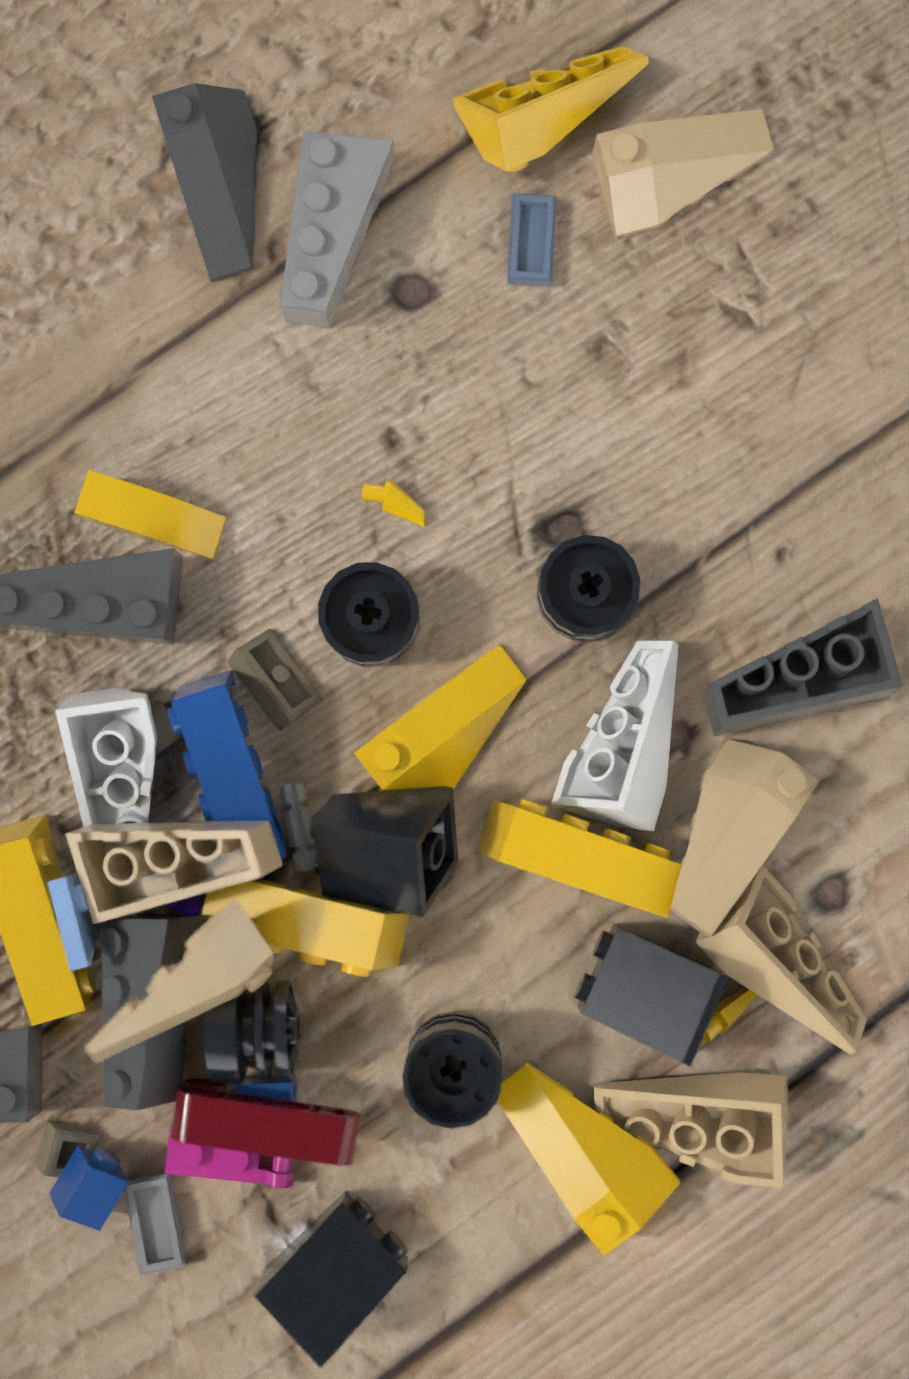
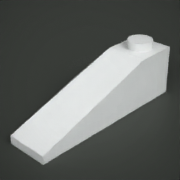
M675 641L636 642L610 685L612 696L601 714L593 713L586 726L591 730L578 752L572 749L564 761L551 802L552 805L618 828L654 831L667 786L679 646Z
M118 688L71 694L55 712L83 827L92 824L148 823L158 740L148 694Z

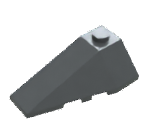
M194 83L153 95L152 98L210 281L214 282L253 270L255 235L254 199L257 177L255 170L258 133L245 90Z

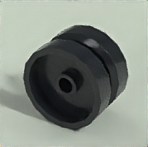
M582 535L564 541L549 554L538 578L536 600L543 619L554 632L570 640L592 642L608 637L631 616L639 600L641 579L635 561L621 545L604 536ZM587 583L594 588V596L590 598L589 593L582 596L578 592L581 584Z
M378 562L355 563L339 570L325 585L318 602V624L327 643L345 661L364 668L384 667L401 659L414 645L420 629V608L410 582L396 569ZM370 609L376 610L379 613V620L373 618L372 625H366L362 619L363 614Z

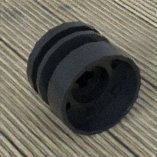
M290 980L277 982L274 1002L271 999L269 984L265 981L256 990L254 1003H248L246 991L244 990L238 997L204 1012L205 1061L208 1078L212 1084L243 1082L247 1074L249 1060H255L258 1077L262 1082L270 1080L273 1059L276 1061L279 1080H293L295 1063L300 1051V1014L294 999Z
M458 1011L436 1014L422 1023L410 1039L402 1080L405 1097L416 1114L432 1125L453 1129L471 1126L484 1118L498 1101L503 1081L499 1041L491 1028L474 1015ZM448 1055H453L456 1061L462 1060L460 1070L454 1071L452 1065H446Z

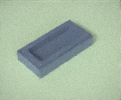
M512 193L507 285L551 287L557 196Z

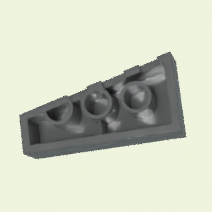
M878 598L863 605L860 609L846 616H841L827 623L824 627L804 637H800L784 647L709 683L703 692V697L714 737L888 698L902 688L903 684Z
M136 914L101 922L103 1027L132 999L139 998L142 1002L149 995L146 989L153 981L152 977L163 966L178 965L184 959L183 956L188 950L185 943L207 923L208 915ZM185 1022L103 1060L104 1107L138 1111L176 1101L177 1090L181 1085L187 1042L182 1038Z

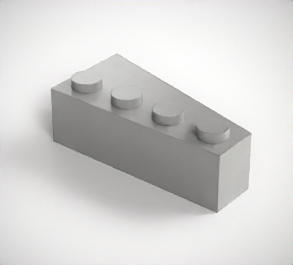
M303 130L280 308L286 323L330 328L349 280L352 265L357 253H360L365 240L366 230L373 213L377 210L386 180L390 177L395 165L393 141Z

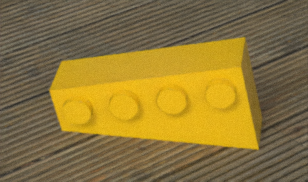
M521 799L519 808L496 800L492 801L475 851L499 862L668 919L681 864L670 860L672 851L646 843L644 851L629 846L632 837L606 828L603 836L587 832L590 822L563 814L561 822L545 817L548 810L547 807Z
M46 814L0 827V934L32 1026L86 1011L93 993L96 992V981L90 966L74 971L69 969L48 886L49 881L62 878Z
M260 878L209 891L206 894L202 915H208L207 922L234 898L241 905L275 954H282L284 948L299 952L298 960L316 965H325L326 959L343 963L341 971L363 977H368L370 971L397 967L399 965L410 914L397 911L376 912L372 911L373 907L341 899L332 901L329 900L330 897L323 896L321 892L294 888V891L288 890V885Z

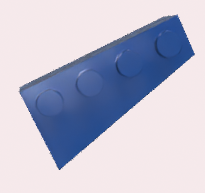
M232 669L180 686L171 700L173 707L167 709L174 733L176 735L183 734L188 751L183 752V758L188 774L191 778L198 777L203 794L198 795V800L205 820L213 819L214 822L269 820L280 858H286L287 843L268 787L262 788L260 780L264 779V774L257 749H255L254 745L248 746L245 739L249 737V730L244 707L240 706L238 702L233 703L229 693L230 687L236 685Z

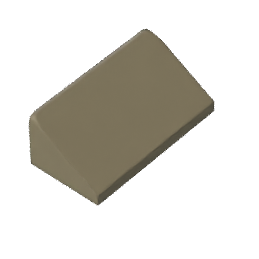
M270 628L237 648L228 659L231 669L279 731L289 727L324 699Z

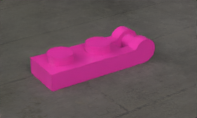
M172 1125L170 1126L165 1174L266 1184L275 1188H291L294 1186L295 1171L291 1169L292 1159L273 1157V1166L260 1165V1154L175 1141L170 1138Z

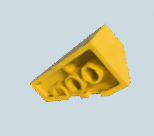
M623 46L572 60L569 63L570 70L545 71L544 68L530 72L531 81L507 87L505 79L488 83L452 98L454 108L485 161L506 172L519 171L526 168L529 161L545 155L649 64L648 55Z
M498 645L384 729L354 754L383 791L438 786L452 787L454 790L527 679L503 648Z
M528 1062L502 1081L498 1099L499 1105L574 1220L603 1256L638 1232L680 1184V1179L649 1142L638 1135L634 1137L613 1123L611 1117L602 1111L596 1112L575 1098L572 1091Z

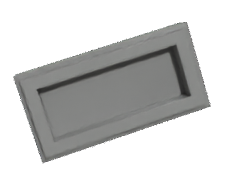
M164 1171L128 1179L129 1183L124 1191L140 1275L186 1266L188 1256L172 1174H165Z

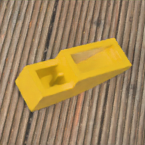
M91 470L87 472L74 512L83 520L120 530L130 536L213 561L227 521L225 516Z

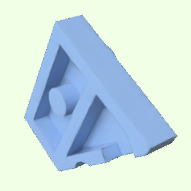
M78 875L49 881L48 886L69 969L74 971L91 965L101 922L93 924Z

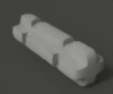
M299 782L283 785L279 791L282 805H286L287 811L284 812L290 847L295 849V854H292L295 870L297 872L314 870L316 849L313 850L312 843L315 842L310 835L311 816L309 807H305L304 801L307 800L305 786Z

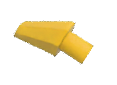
M391 479L386 480L385 486L364 482L361 500L383 503L382 511L389 512L421 527H425V510Z
M745 987L718 1002L702 1043L708 1044L717 1034L724 1035L756 998L757 994Z

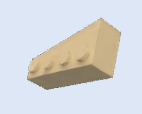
M269 820L92 824L66 833L93 924L256 879L283 866Z

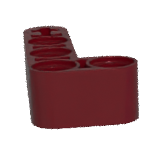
M201 1078L187 1079L177 1090L170 1138L175 1141L328 1165L347 1166L354 1163L361 1116L358 1112L337 1107L226 1091L227 1085L225 1083L212 1084L209 1079Z

